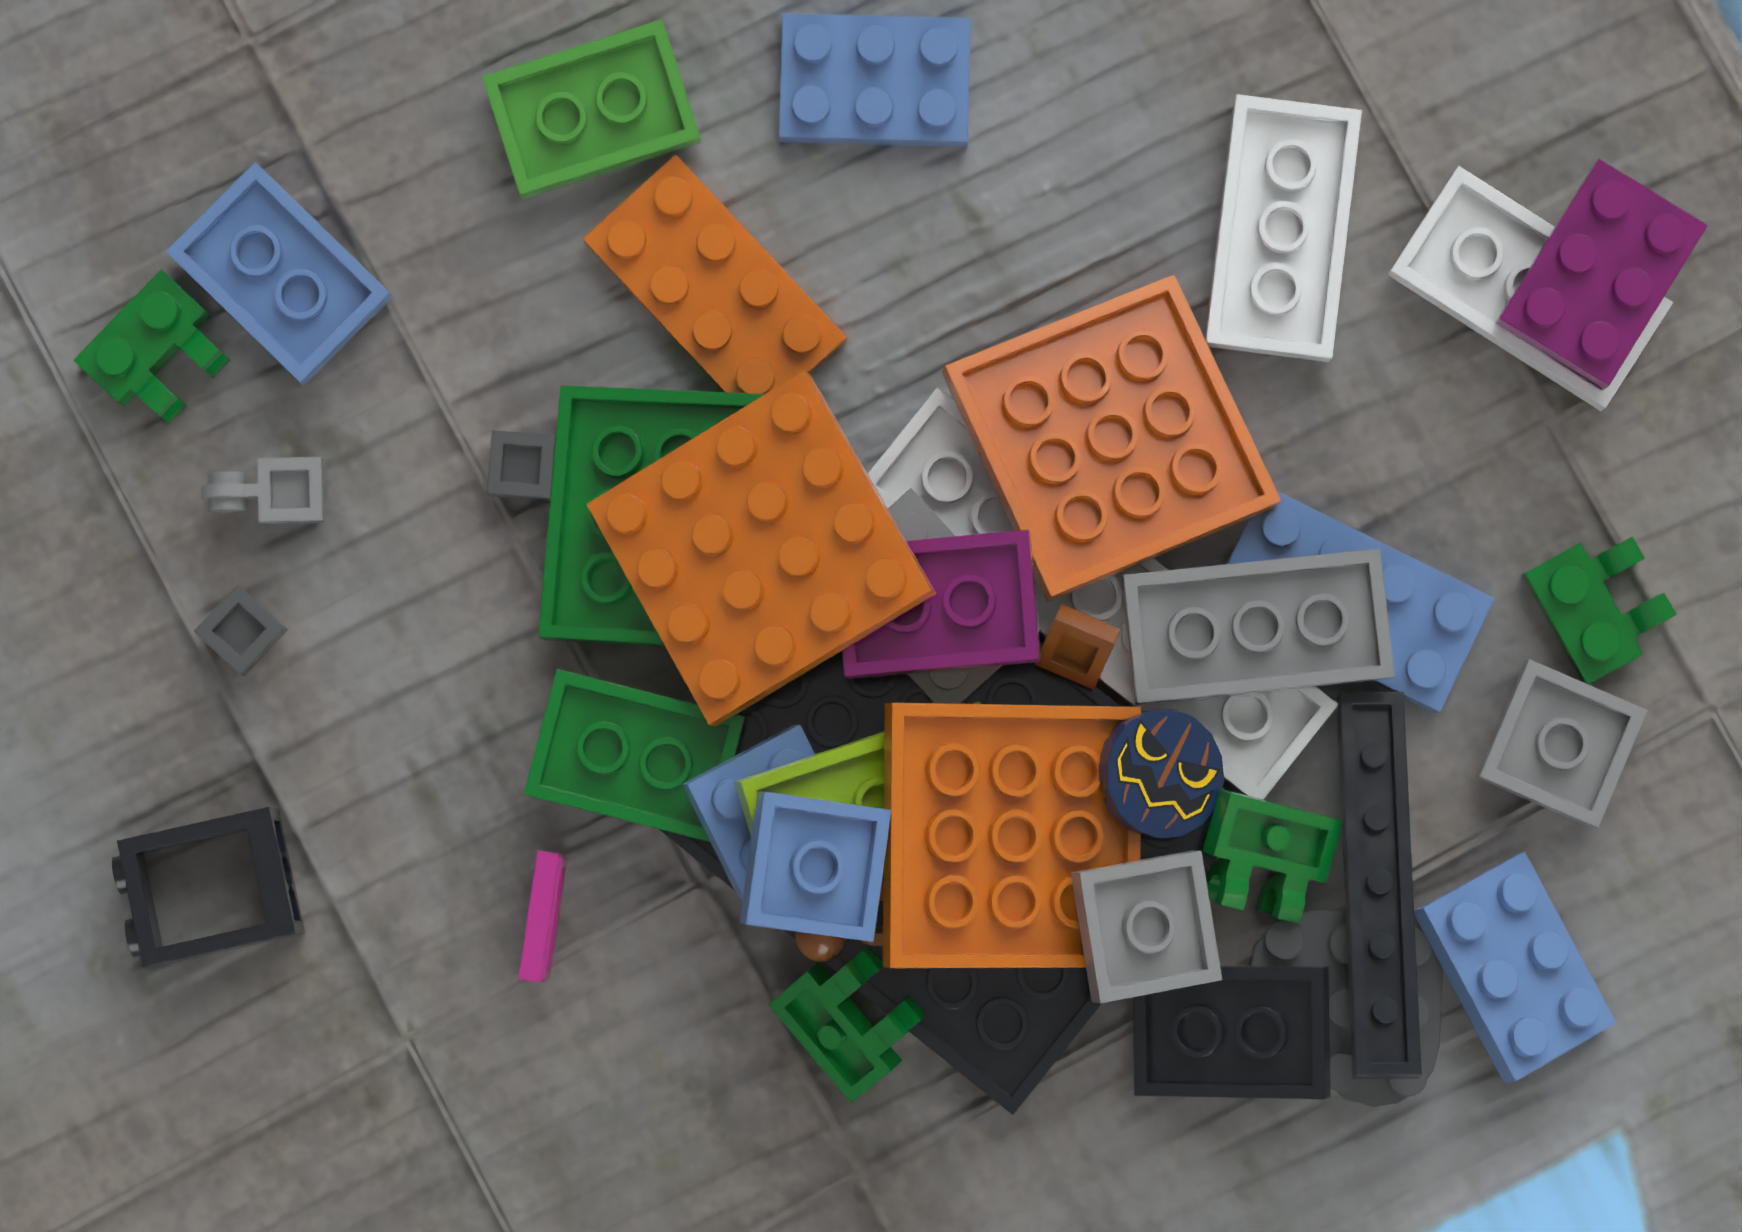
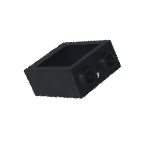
M265 807L117 840L120 855L112 857L113 877L118 892L120 894L128 893L132 918L125 920V935L131 955L133 957H141L142 967H158L305 934L279 809ZM247 831L266 923L163 946L144 854Z

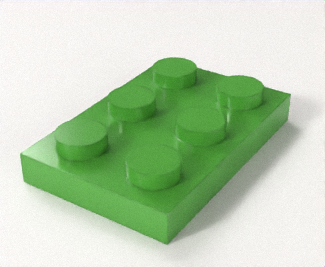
M662 19L482 76L522 200L702 143Z

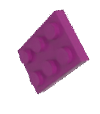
M1598 159L1593 164L1495 323L1605 390L1613 381L1708 225L1611 165Z
M1018 530L907 541L937 594L842 650L844 676L847 679L1041 662L1030 531Z

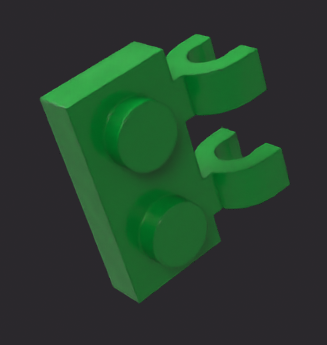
M160 269L73 361L123 407L137 394L158 416L170 424L187 405L166 387L155 374L181 348L212 378L231 360L199 331L211 315Z
M1633 536L1591 559L1582 543H1579L1522 574L1578 676L1586 684L1592 683L1643 655L1644 653L1635 637L1677 615L1665 593L1656 595L1621 614L1603 581L1645 559Z
M1220 789L1203 848L1204 852L1219 857L1218 863L1213 864L1206 873L1209 899L1216 900V903L1223 906L1244 910L1249 891V878L1253 866L1275 871L1274 876L1270 877L1261 889L1256 909L1272 913V916L1277 919L1300 924L1309 879L1326 883L1343 821L1331 816Z
M869 945L833 976L830 975L819 961L768 1004L850 1103L854 1102L903 1061L891 1046L905 1036L913 1026L927 1015L912 996L909 995L873 1026L849 996L883 967V962Z

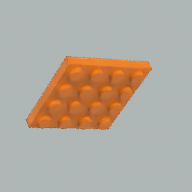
M1175 275L945 365L942 371V375L1014 531L1029 530L1031 533L1034 575L1047 602L1274 509L1281 502L1278 492Z
M805 370L587 503L590 512L709 725L714 727L937 594L812 376Z
M885 703L884 809L891 810L883 868V967L1086 968L1071 872L1140 860L1141 834L1126 830L1110 815L1103 800L1107 798L1103 792V783L1099 781L1098 766L1106 739L1120 722L1140 714L1141 707Z

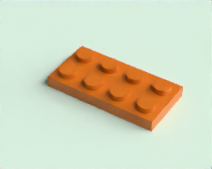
M676 154L583 238L587 247L722 392L766 394L804 370L811 375L847 342V337Z

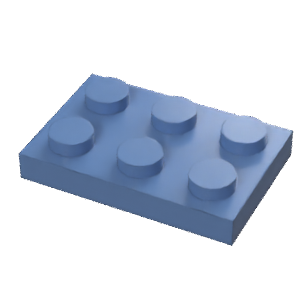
M782 13L779 142L967 147L971 18Z
M256 162L166 250L197 283L303 386L393 297L378 280Z
M1525 851L1506 859L1414 910V915L1504 1084L1518 1081L1616 1024L1611 1011Z

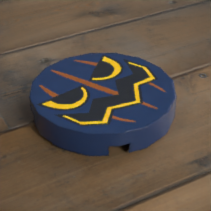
M1173 709L1144 711L1120 722L1104 742L1100 755L1101 759L1098 766L1099 781L1103 783V792L1107 798L1103 800L1110 815L1126 830L1141 834V836L1147 838L1181 837L1203 825L1214 811L1219 790L1222 789L1224 784L1222 755L1212 734L1194 717Z

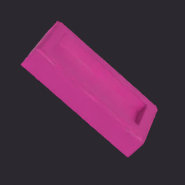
M537 850L519 980L541 983L547 982V979H550L567 866V858L563 854Z

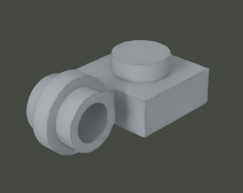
M322 457L257 458V484H246L245 472L208 473V485L201 486L202 500H208V512L240 513L247 511V500L258 499V522L260 524L324 522Z

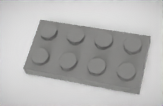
M1380 549L1122 576L1135 705L1373 681L1395 677Z

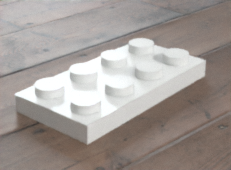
M1236 94L1233 104L1205 340L1208 347L1323 362L1331 361L1362 110Z
M1458 166L1387 275L1599 411L1604 410L1673 302L1666 297L1662 299L1613 381L1605 390L1499 326L1495 322L1548 239L1554 226Z

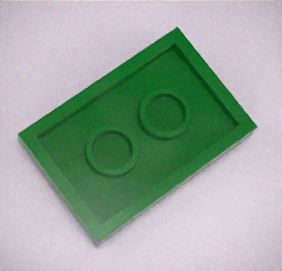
M556 669L524 795L710 842L682 784L736 755L745 717L736 714L714 727L708 724L697 704Z

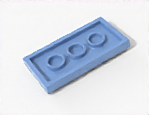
M1278 492L1281 502L1276 508L1247 520L1226 564L1380 549L1395 677L1373 680L1371 682L1391 692H1404L1405 699L1435 714L1439 713L1495 598Z

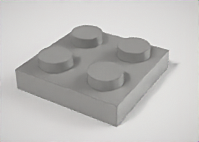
M1528 659L1522 666L1476 778L1593 829L1599 828L1648 710Z
M1192 850L1071 872L1091 1001L1093 1003L1101 1004L1222 980L1202 851Z

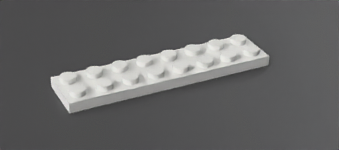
M936 388L869 471L868 475L887 508L907 490L912 488L955 536L1014 531L955 401ZM1153 558L1049 602L1046 601L1034 575L1038 626L1041 628L1039 633L1046 638L1061 604L1119 628L1120 632L1098 680L1130 706L1141 707V713L1144 711L1173 709L1197 719L1212 734L1219 748L1223 761L1224 780L1243 795L1264 799L1338 706L1335 701L1316 686L1135 705L1122 576L1166 571L1168 569Z

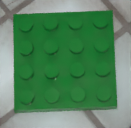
M560 385L539 638L548 641L665 647L590 512L587 503L765 394Z

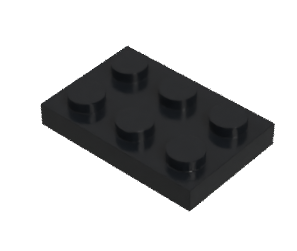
M1220 965L1222 980L1133 997L1134 1096L1327 1099L1331 1097L1329 966Z

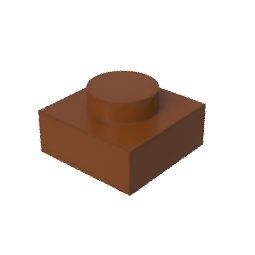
M1061 604L1040 650L1041 662H1035V665L1094 690L1115 645L1120 629Z

